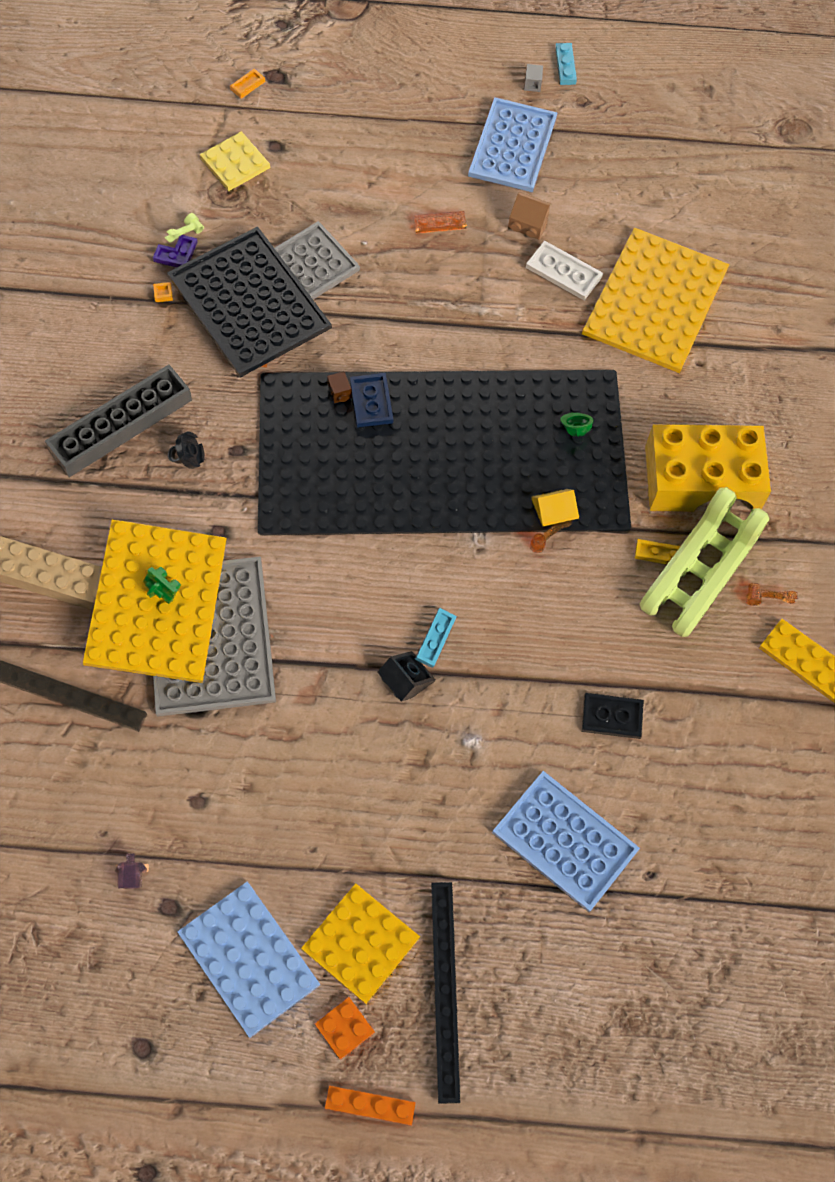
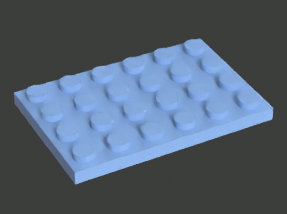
M494 97L468 176L533 192L556 122L557 112Z
M542 771L492 831L497 838L589 913L640 849L544 771Z
M248 881L177 931L249 1038L320 986L316 977Z

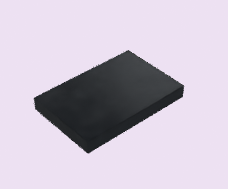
M585 693L581 732L641 739L644 700Z

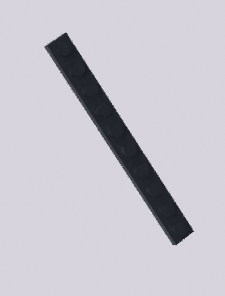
M452 882L431 883L438 1104H460Z

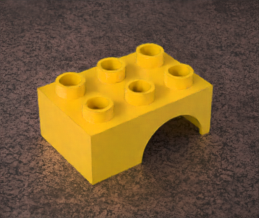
M652 425L645 445L650 511L694 512L698 506L711 501L719 488L724 487L735 492L737 499L749 502L753 506L752 509L763 508L771 493L764 426Z

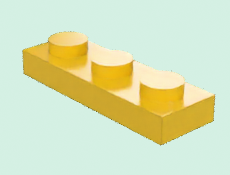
M637 539L634 559L668 564L681 546Z

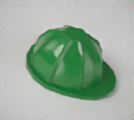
M569 413L561 417V423L570 435L579 437L585 435L592 428L593 418L582 413Z

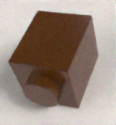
M344 371L327 376V385L334 403L345 402L352 398L351 386Z

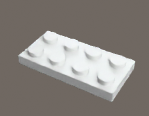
M546 241L541 244L526 263V268L584 301L603 276L601 271Z

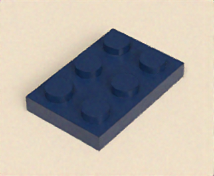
M386 373L350 377L357 427L393 423Z

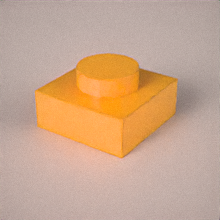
M171 282L153 284L156 303L173 301Z

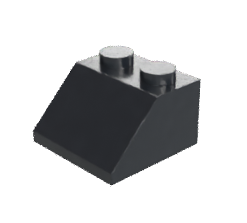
M412 651L391 656L377 671L382 681L389 686L394 696L401 702L413 698L436 680L421 662L415 660L416 655Z

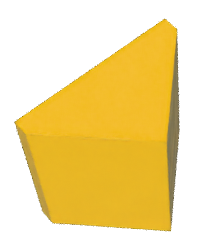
M565 489L532 497L542 526L579 519L574 490Z

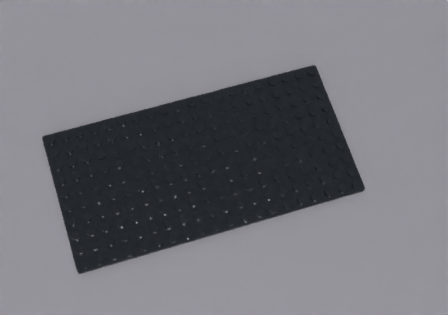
M615 370L345 372L349 384L350 377L386 373L393 423L357 427L353 397L345 402L334 403L327 385V376L339 372L261 374L258 534L261 536L629 531L631 529L618 381ZM569 413L589 415L593 418L592 428L583 436H572L561 423V417ZM565 489L574 490L579 519L542 526L532 497Z

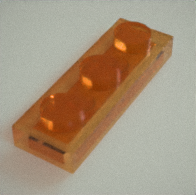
M464 211L414 215L416 233L466 229L467 226Z

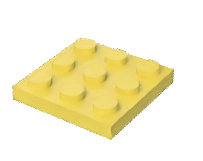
M242 131L200 154L201 160L228 191L270 168V163Z

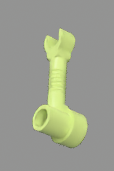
M191 213L184 219L186 226L179 229H169L167 231L169 235L165 239L168 242H173L179 236L192 230L199 234L203 231L204 226L199 222V218L194 213Z

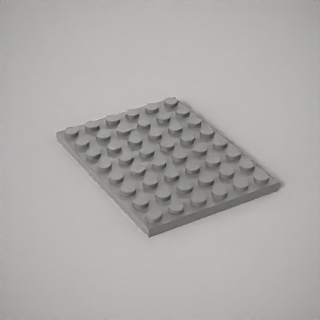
M261 557L223 561L203 683L153 676L157 717L276 702Z

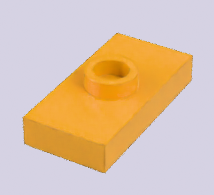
M253 69L231 84L230 90L242 99L265 82V77Z

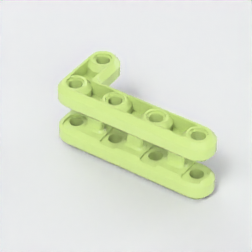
M727 487L719 488L701 520L640 602L641 610L648 615H656L659 607L662 604L664 605L668 599L682 607L683 610L680 617L672 624L673 631L681 637H688L752 549L769 521L768 513L760 508L752 509L746 520H742L731 513L730 510L737 497L735 492ZM723 521L738 529L732 541L717 531ZM708 544L723 553L720 562L716 563L713 568L698 560L700 551L704 550ZM689 571L703 580L699 591L696 590L693 596L688 595L677 586L681 577H684Z

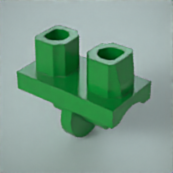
M162 567L157 569L149 568L147 576L143 580L146 584L145 586L149 589L147 595L150 598L156 595L170 604L179 591L181 584L176 579L168 582L165 579L167 573Z

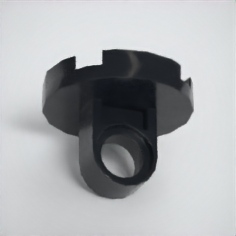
M193 432L181 433L176 439V445L169 449L168 459L177 464L183 463L189 469L200 467V463L205 460L202 443L198 444V441L195 439L198 437ZM176 451H177V455H178V458H177V459H175V453H176Z

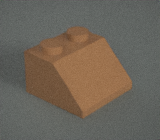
M519 191L509 217L508 228L539 240L547 226L551 203Z

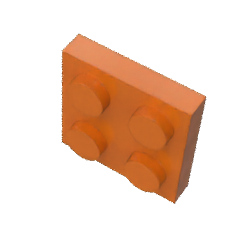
M350 997L315 1023V1026L340 1061L375 1033Z

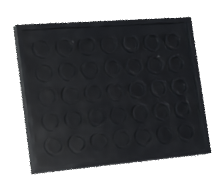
M258 226L167 272L168 278L240 378L332 329V324Z

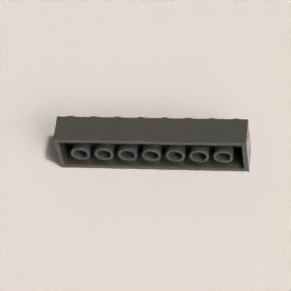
M170 364L51 436L45 440V443L57 463L67 476L71 477L191 402L190 389Z

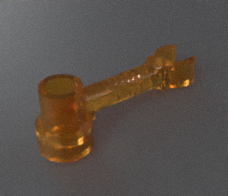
M573 520L556 523L543 534H535L531 540L530 549L535 553H541L545 549L546 540L560 529L569 527Z
M750 583L748 585V593L746 594V603L750 606H758L762 603V597L780 599L794 604L795 599H798V592L762 590L758 583Z

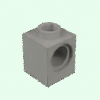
M527 64L524 91L540 92L543 65Z

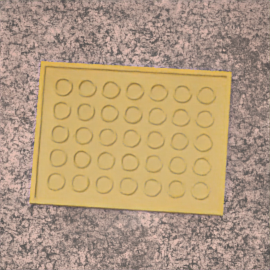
M634 227L582 331V335L680 373L730 264Z
M112 519L83 665L203 683L227 538ZM162 567L167 573L165 579L168 582L176 579L181 584L179 591L170 604L156 595L152 598L147 595L149 589L145 586L146 584L143 580L147 576L149 568L157 569Z

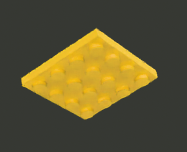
M355 883L302 946L301 950L367 1005L420 939V936Z

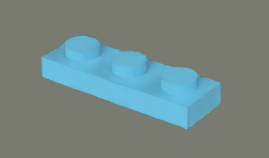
M556 43L555 50L560 85H576L577 77L572 43Z
M441 608L438 609L415 660L431 668L435 666L457 616Z

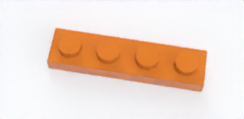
M329 1086L325 1109L412 1126L416 1102Z

